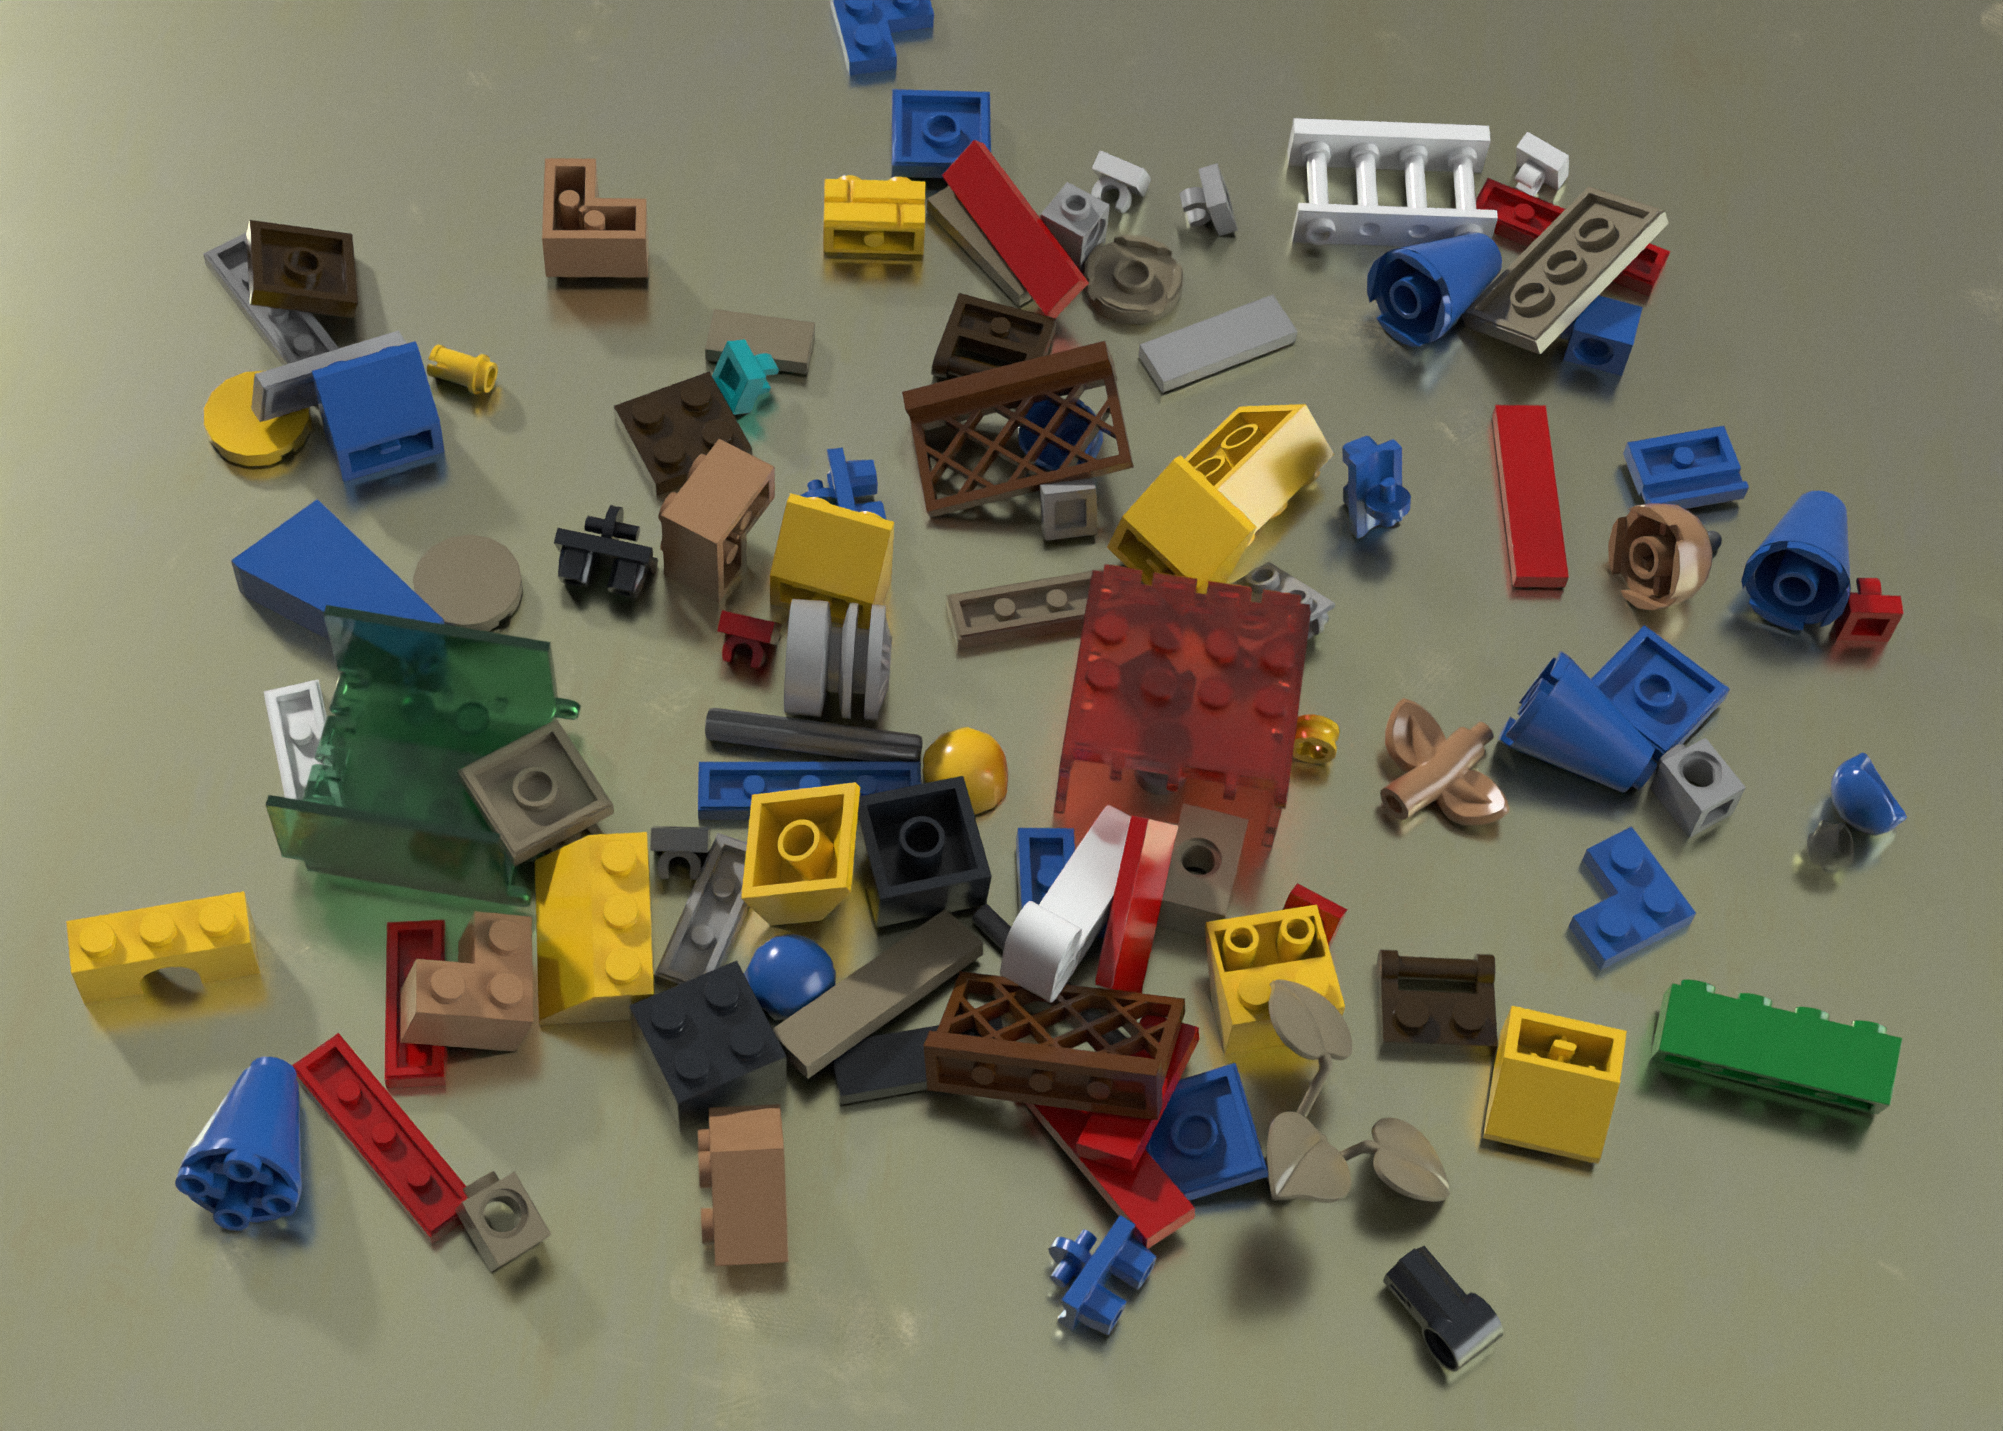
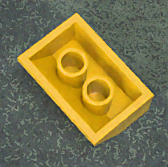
M1306 404L1239 406L1185 460L1201 472L1234 506L1242 510L1246 517L1257 526V531L1269 519L1281 514L1288 506L1287 501L1300 488L1309 485L1319 477V469L1334 456V453ZM1255 532L1252 538L1250 539L1248 545H1250L1254 541L1256 537Z
M647 832L588 835L535 860L539 1025L631 1020L629 1006L655 995Z

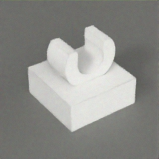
M1527 132L1516 147V167L1520 170L1515 177V180L1519 182L1515 189L1535 196L1542 184L1545 183L1558 191L1569 174V155Z
M1100 150L1092 166V170L1100 180L1093 186L1092 195L1103 200L1104 194L1108 190H1119L1120 197L1116 202L1115 208L1118 212L1125 213L1131 205V192L1144 197L1152 179L1145 169Z

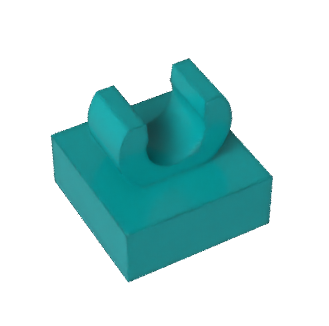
M745 339L727 341L712 377L733 415L751 413L758 395L768 393L771 389L766 380V375L778 374L779 368L771 354L762 353L754 356Z

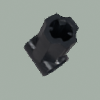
M1424 1245L1417 1249L1414 1248L1404 1255L1385 1274L1383 1282L1421 1325L1423 1339L1436 1360L1449 1371H1458L1503 1336L1504 1330L1501 1321L1492 1307L1476 1293L1470 1292L1466 1294Z

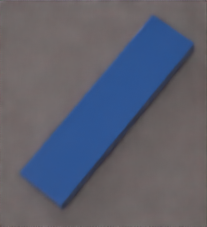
M699 762L698 820H749L751 800L754 794L856 782L860 786V796L919 785L921 784V762Z

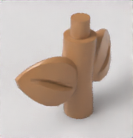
M1406 698L1399 701L1392 710L1387 722L1385 746L1389 757L1401 771L1406 773L1381 790V800L1387 810L1396 818L1406 820L1436 800L1440 809L1450 821L1468 826L1488 824L1507 815L1510 811L1509 805L1500 787L1481 772L1471 770L1484 757V746L1494 738L1490 727L1484 722L1477 723L1470 730L1460 727L1446 739L1438 722L1424 707Z

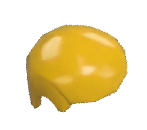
M961 727L941 734L925 750L922 760L924 766L922 772L925 783L963 776L974 815L994 808L1006 795L1009 776L1007 761L1001 746L991 735L969 727Z

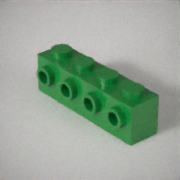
M1691 979L1682 980L1681 985L1672 983L1663 994L1650 1060L1876 1115L1891 1104L1903 1038L1887 1035V1028L1881 1024L1855 1020L1852 1021L1851 1026L1829 1021L1830 1014L1816 1008L1795 1007L1794 1012L1772 1007L1773 1001L1767 997L1751 993H1739L1737 998L1716 994V987L1709 983Z

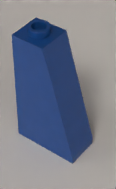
M318 499L231 560L238 589L245 597L405 680L421 669L426 670L434 666L441 659L444 652L449 649L444 619Z

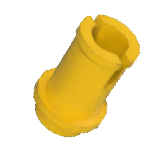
M439 344L432 349L429 355V360L438 363L436 366L427 364L428 376L438 377L467 386L469 393L478 395L481 391L489 393L496 382L498 366L490 361L488 355L480 354L474 357L445 348V346Z

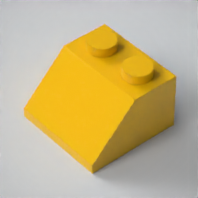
M856 782L752 795L741 899L770 926L823 920L851 892L860 786Z

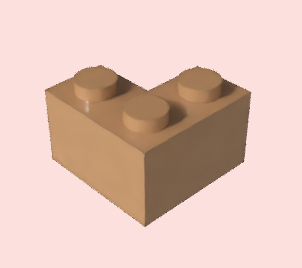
M545 158L542 244L546 277H648L649 234L646 198H599L596 159Z
M718 439L707 455L700 454L689 470L686 483L678 493L671 492L666 497L659 511L658 519L661 521L662 527L660 550L663 551L664 575L720 603L747 566V534L775 498V467L721 439Z
M474 911L458 942V962L416 959L401 988L400 1043L516 1052L534 1022L532 917Z
M780 1104L709 1108L710 1129H698L700 1188H712L713 1203L712 1208H701L702 1245L714 1244L715 1266L788 1262L785 1158Z

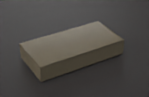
M714 309L705 347V360L718 362L727 341L745 339L754 356L762 353L771 354L780 371L807 374L815 336V323Z

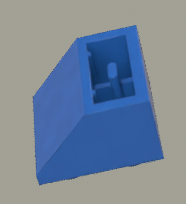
M416 341L400 346H389L376 353L348 361H337L327 367L312 371L324 433L343 482L445 452L440 419Z

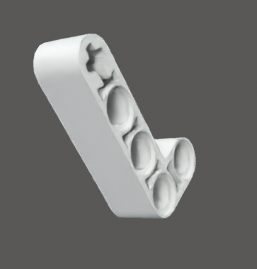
M1107 805L1040 904L1038 905L1033 901L1025 904L1008 933L1000 968L1001 976L1050 1003L1057 998L1109 919L1131 816L1111 805Z

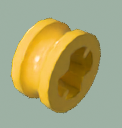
M1315 714L1298 716L1292 721L1290 730L1292 736L1289 738L1287 749L1293 757L1312 764H1323L1335 758L1337 752L1335 742L1338 741L1340 734L1338 724L1327 717Z

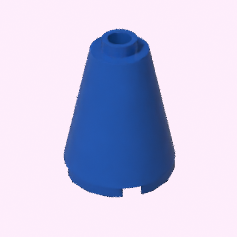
M1482 233L1466 234L1392 249L1376 259L1368 272L1369 302L1376 299L1382 315L1377 317V320L1381 327L1395 340L1410 347H1419L1423 344L1432 343L1440 339L1499 275L1502 268V256L1495 242Z
M1810 491L1801 495L1750 556L1745 565L1741 582L1742 588L1746 587L1750 596L1749 604L1757 614L1772 624L1790 630H1803L1805 624L1821 622L1820 627L1827 626L1843 614L1850 597L1851 584L1847 510L1844 503L1838 497L1825 491Z
M1562 651L1558 653L1557 658L1553 657L1532 683L1519 702L1522 704L1517 712L1520 717L1517 721L1509 717L1498 739L1499 742L1508 748L1622 793L1626 792L1631 786L1640 790L1657 767V763L1651 759L1655 748L1575 661Z

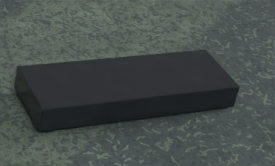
M1001 1016L988 1021L995 1031L1003 1028ZM939 1025L866 1037L832 1061L840 1104L927 1090L924 1043L929 1031H937ZM975 1028L960 1033L962 1035L982 1037Z

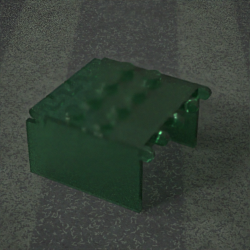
M326 605L323 615L337 670L343 672L339 674L329 707L330 712L335 715L326 717L315 754V759L322 764L312 765L302 800L268 795L265 806L281 856L305 861L307 871L517 907H529L533 893L529 889L514 886L519 864L514 866L502 847L500 834L492 832L459 781L457 770L557 718L568 720L578 718L581 705L574 700L558 698L551 642ZM544 851L526 861L535 862L536 859L543 857Z

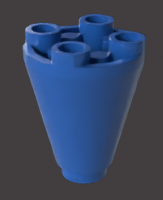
M260 1057L255 1059L250 1064V1067L242 1072L190 1146L180 1164L175 1180L176 1188L188 1195L199 1206L214 1213L213 1219L215 1223L228 1230H244L249 1226L250 1222L271 1221L284 1216H290L294 1214L302 1191L299 1084L296 1080L297 1073L294 1067L282 1059Z

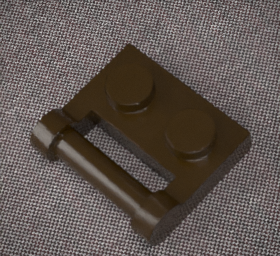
M959 293L938 345L932 364L931 375L947 379L949 374L963 377L998 368V366L955 355L957 348L1012 363L1046 356L1055 333L1056 319Z
M1380 949L1377 959L1380 1051L1494 1056L1498 1048L1494 955L1475 954L1474 959L1399 956L1397 950ZM1398 979L1473 982V994L1398 990Z

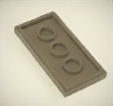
M1588 186L1462 314L1466 327L1541 354L1669 224L1665 210Z

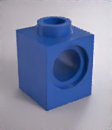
M1598 295L1560 334L1559 338L1568 340L1563 360L1622 376L1634 344L1643 307Z

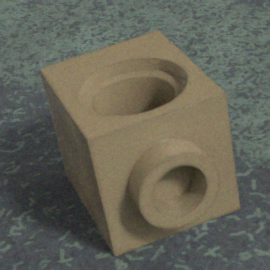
M492 1171L462 1189L468 1199L461 1202L455 1211L490 1272L520 1256L552 1235L515 1171L499 1180L495 1171ZM502 1202L512 1209L515 1223L511 1231L497 1232L489 1227L485 1220L487 1204Z

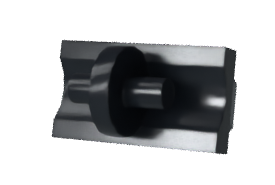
M610 505L605 519L587 516L584 531L601 534V537L557 528L554 544L560 552L558 578L564 584L582 588L589 587L594 563L612 566L607 585L609 592L636 599L645 582L646 575H655L659 560L653 557L652 547L619 541V539L637 542L640 534V526L623 523V507Z

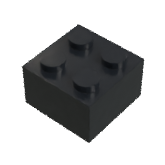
M963 776L859 797L855 848L877 927L934 916L945 909L948 912L987 904L992 875Z
M737 960L629 1006L633 1039L679 1132L709 1120V1108L742 1106L787 1086V1056Z

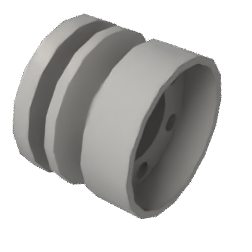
M792 599L785 662L784 714L820 717L824 709L827 692L839 694L842 718L851 719L853 694L865 695L864 720L878 721L879 710L889 690L892 636L886 618V605L872 604L870 629L858 628V603L849 604L843 627H833L828 601Z

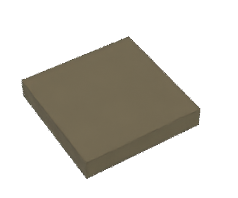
M557 719L457 770L459 781L514 866L614 814V804Z

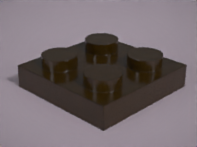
M249 220L246 243L250 305L354 318L358 305L352 234Z
M710 371L614 406L615 420L656 496L683 487L688 480V473L695 459L700 454L707 455L718 439L752 455V447Z

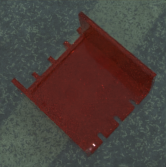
M1104 564L1103 571L1092 570L1059 765L1053 813H1065L1074 760L1112 766L1109 781L1121 783L1123 768L1168 775L1167 791H1178L1180 777L1224 784L1223 800L1234 801L1237 786L1268 791L1261 846L1272 848L1282 809L1286 808L1311 615L1310 604L1301 603L1302 595L1266 589L1262 591L1260 603L1251 602L1252 587L1208 580L1206 594L1195 593L1197 578L1153 572L1152 585L1141 584L1143 570Z

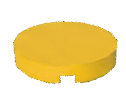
M263 371L244 372L226 379L212 391L204 407L206 435L210 443L219 449L220 455L230 462L245 466L274 464L282 460L281 455L288 453L292 449L296 452L304 444L311 430L310 407L259 422L251 406L254 376Z

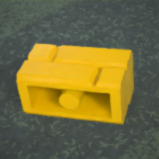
M845 175L838 179H825L823 252L924 255V181H911L906 177H893L889 180H862L853 175Z

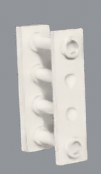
M1294 118L1287 150L1288 166H1307L1309 203H1298L1292 232V242L1316 245L1349 244L1406 247L1472 233H1482L1492 239L1498 219L1497 210L1476 209L1473 173H1482L1490 145L1489 126ZM1327 167L1356 168L1358 205L1329 204ZM1376 169L1405 170L1407 207L1378 206ZM1424 171L1453 172L1456 209L1427 208Z

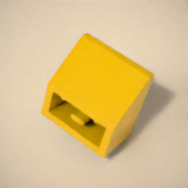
M1179 455L1122 516L1107 548L1183 619L1202 605L1211 594L1223 589L1257 526L1246 517L1242 510L1234 506L1201 472Z
M790 493L770 571V604L790 610L792 599L828 601L831 621L844 625L849 604L858 603V628L870 629L872 604L883 605L892 581L894 522L883 519L872 512H857L835 506L822 498H806Z
M1317 905L1206 922L1205 937L1211 1003L1224 1054L1285 1045L1277 1035L1269 1014L1268 1002L1271 994V986L1269 984L1273 980L1292 981L1311 988L1325 997L1343 1016L1345 1003Z
M1511 1006L1498 1038L1483 1138L1598 1164L1601 1159L1620 1085L1627 1031Z

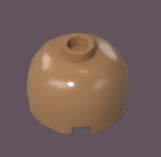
M1649 503L1636 505L1628 509L1631 510L1628 515L1618 518L1614 523L1608 542L1609 566L1612 575L1621 573L1631 589L1620 590L1623 597L1638 609L1651 611L1669 608L1692 598L1708 580L1712 566V546L1707 530L1699 518L1688 510L1673 504Z

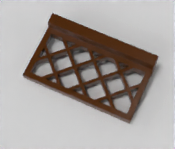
M1101 341L903 391L905 411L910 417L926 511L929 517L1040 491V484L1089 479L1134 468L1116 382L1118 381L1116 369L1106 342ZM1105 386L1108 399L1096 416L1075 405L1085 390ZM1068 395L1066 399L1061 398V396ZM1048 400L1058 406L1059 409L1045 429L1024 418L1034 403ZM1017 408V409L1015 410V412H1013V411H1011V410H1009V409ZM998 413L1007 418L1008 422L994 442L974 431L983 416ZM1069 413L1090 424L1075 447L1054 435ZM1110 414L1112 417L1113 426L1105 422L1110 416ZM967 420L964 425L960 423L961 421ZM947 425L957 431L958 434L942 455L927 445L925 430ZM1018 426L1039 437L1024 459L1003 448ZM1100 430L1116 439L1119 455L1097 460L1086 454L1085 450ZM968 438L988 449L973 472L953 461ZM1048 443L1069 454L1058 470L1044 472L1033 465ZM997 456L1018 467L1009 481L994 485L982 478ZM930 458L937 461L933 469L931 467ZM1078 460L1083 462L1082 464L1076 465ZM947 468L967 479L957 495L937 499L935 485ZM1027 473L1033 475V476L1024 478ZM977 485L981 487V489L974 490Z
M960 971L937 1031H929L924 1043L927 1090L1158 1120L1162 1108L1163 1084L1185 1015L1184 998L1066 984L1057 998L1050 1003L1052 1007L1031 1016L1022 1006L1034 1001L1050 1002L1003 976ZM969 993L994 996L996 1000L974 1008L967 1001ZM1095 1008L1106 1010L1109 1014L1088 1023L1079 1013ZM1008 1012L1017 1020L1016 1023L998 1031H995L988 1023V1021ZM1146 1015L1167 1017L1165 1022L1147 1030L1136 1021ZM1062 1020H1066L1074 1028L1055 1038H1052L1044 1029ZM1119 1027H1123L1131 1035V1037L1111 1046L1101 1036ZM975 1028L982 1037L962 1035L960 1033ZM1031 1035L1038 1044L1017 1042V1040ZM1087 1042L1095 1051L1072 1048ZM1145 1049L1153 1059L1130 1055Z

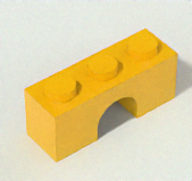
M245 891L66 921L71 974L84 1004L143 994L142 978L155 970L163 968L183 967L194 970L199 974L202 983L260 974L255 926Z

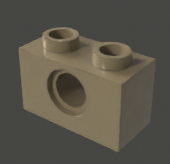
M1183 803L1178 824L1167 821L1169 824L1177 825L1178 830L1157 926L1206 938V922L1225 919L1249 819ZM1191 866L1199 867L1207 874L1194 875L1185 868Z

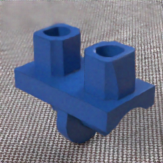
M1364 436L1346 443L1342 447V460L1348 466V482L1343 487V502L1349 507V530L1356 538L1365 536L1369 529L1381 524L1384 527H1392L1395 523L1402 521V517L1410 511L1411 495L1402 486V447L1394 439L1378 445L1370 436Z
M843 447L827 449L830 472L827 474L828 488L823 487L821 480H812L807 484L808 491L801 496L806 498H822L835 506L857 512H872L886 519L882 501L855 504L854 497L877 494L878 482L874 460L846 461Z
M1120 1215L1093 1255L1089 1251L1096 1243L1097 1238L1088 1230H1082L1075 1242L1064 1237H1057L1048 1250L1058 1266L1050 1276V1279L1059 1287L1064 1288L1073 1275L1077 1277L1061 1301L1064 1310L1058 1317L1059 1323L1071 1331L1074 1330L1080 1321L1106 1335L1111 1332L1121 1317L1127 1301L1103 1286L1111 1274L1138 1290L1151 1273L1156 1261V1256L1132 1238L1136 1224Z

